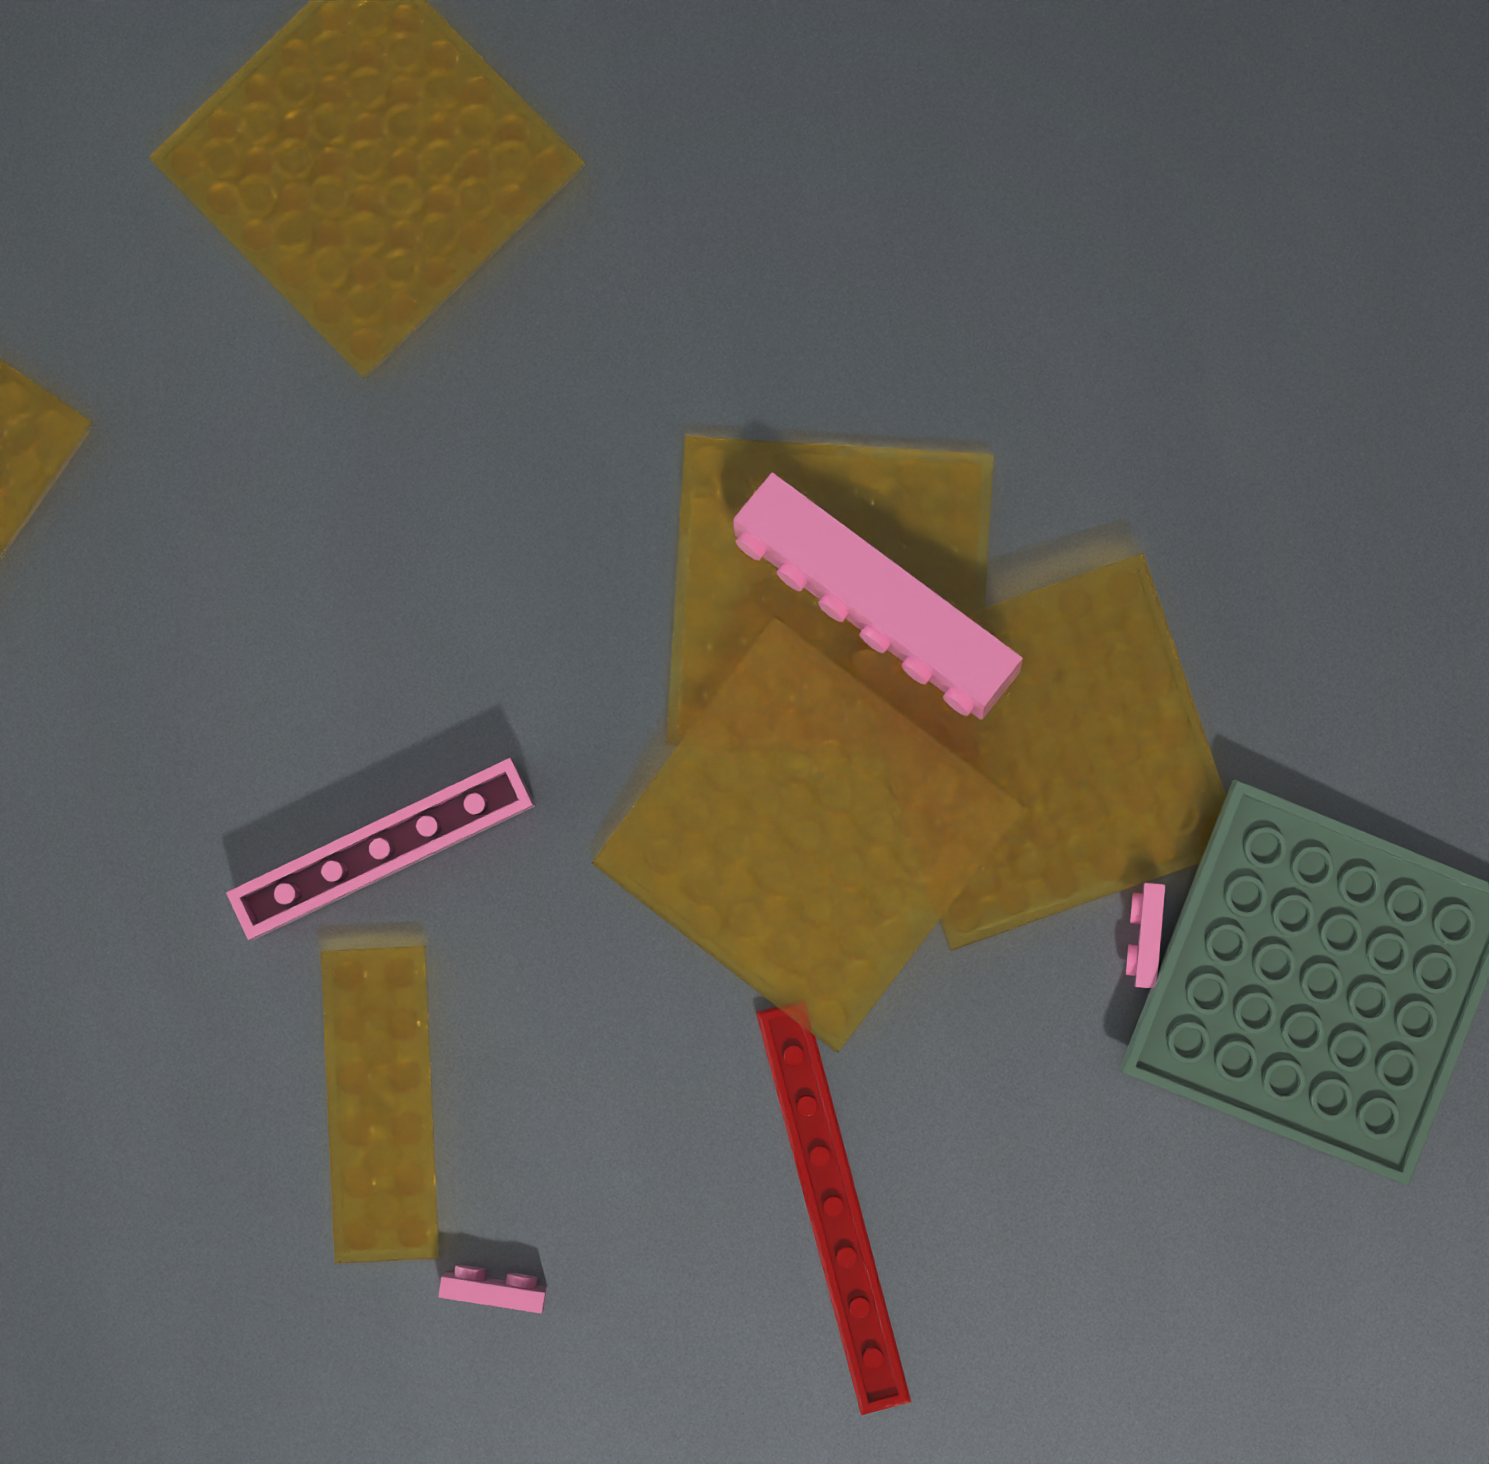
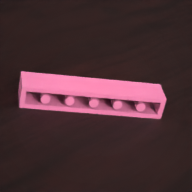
M773 472L734 517V536L737 537L735 542L744 553L757 561L764 557L778 568L777 575L788 586L799 592L803 588L820 599L818 602L819 607L834 620L843 622L844 619H847L861 630L859 635L866 644L879 653H885L888 650L902 660L901 667L911 678L923 685L930 681L945 693L943 695L944 700L960 714L968 716L971 712L982 720L1020 673L1023 660L1020 655Z
M508 758L226 892L247 939H257L535 807L536 804L515 760Z

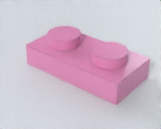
M1144 883L1143 893L1133 892L1130 923L1140 924L1138 945L1128 944L1126 975L1135 976V987L1153 989L1157 980L1165 895L1164 884Z
M455 1265V1272L446 1271L441 1277L438 1298L542 1314L545 1308L548 1287L537 1286L538 1278L535 1276L507 1273L505 1281L486 1278V1269Z

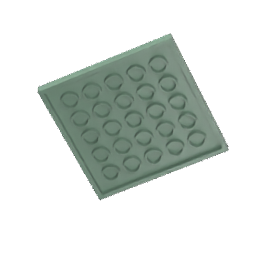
M1233 780L1159 966L1154 988L1150 989L1119 1071L1408 1186L1489 980V882L1241 781Z

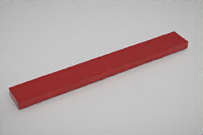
M806 999L757 1011L756 1015L861 1416L911 1403Z

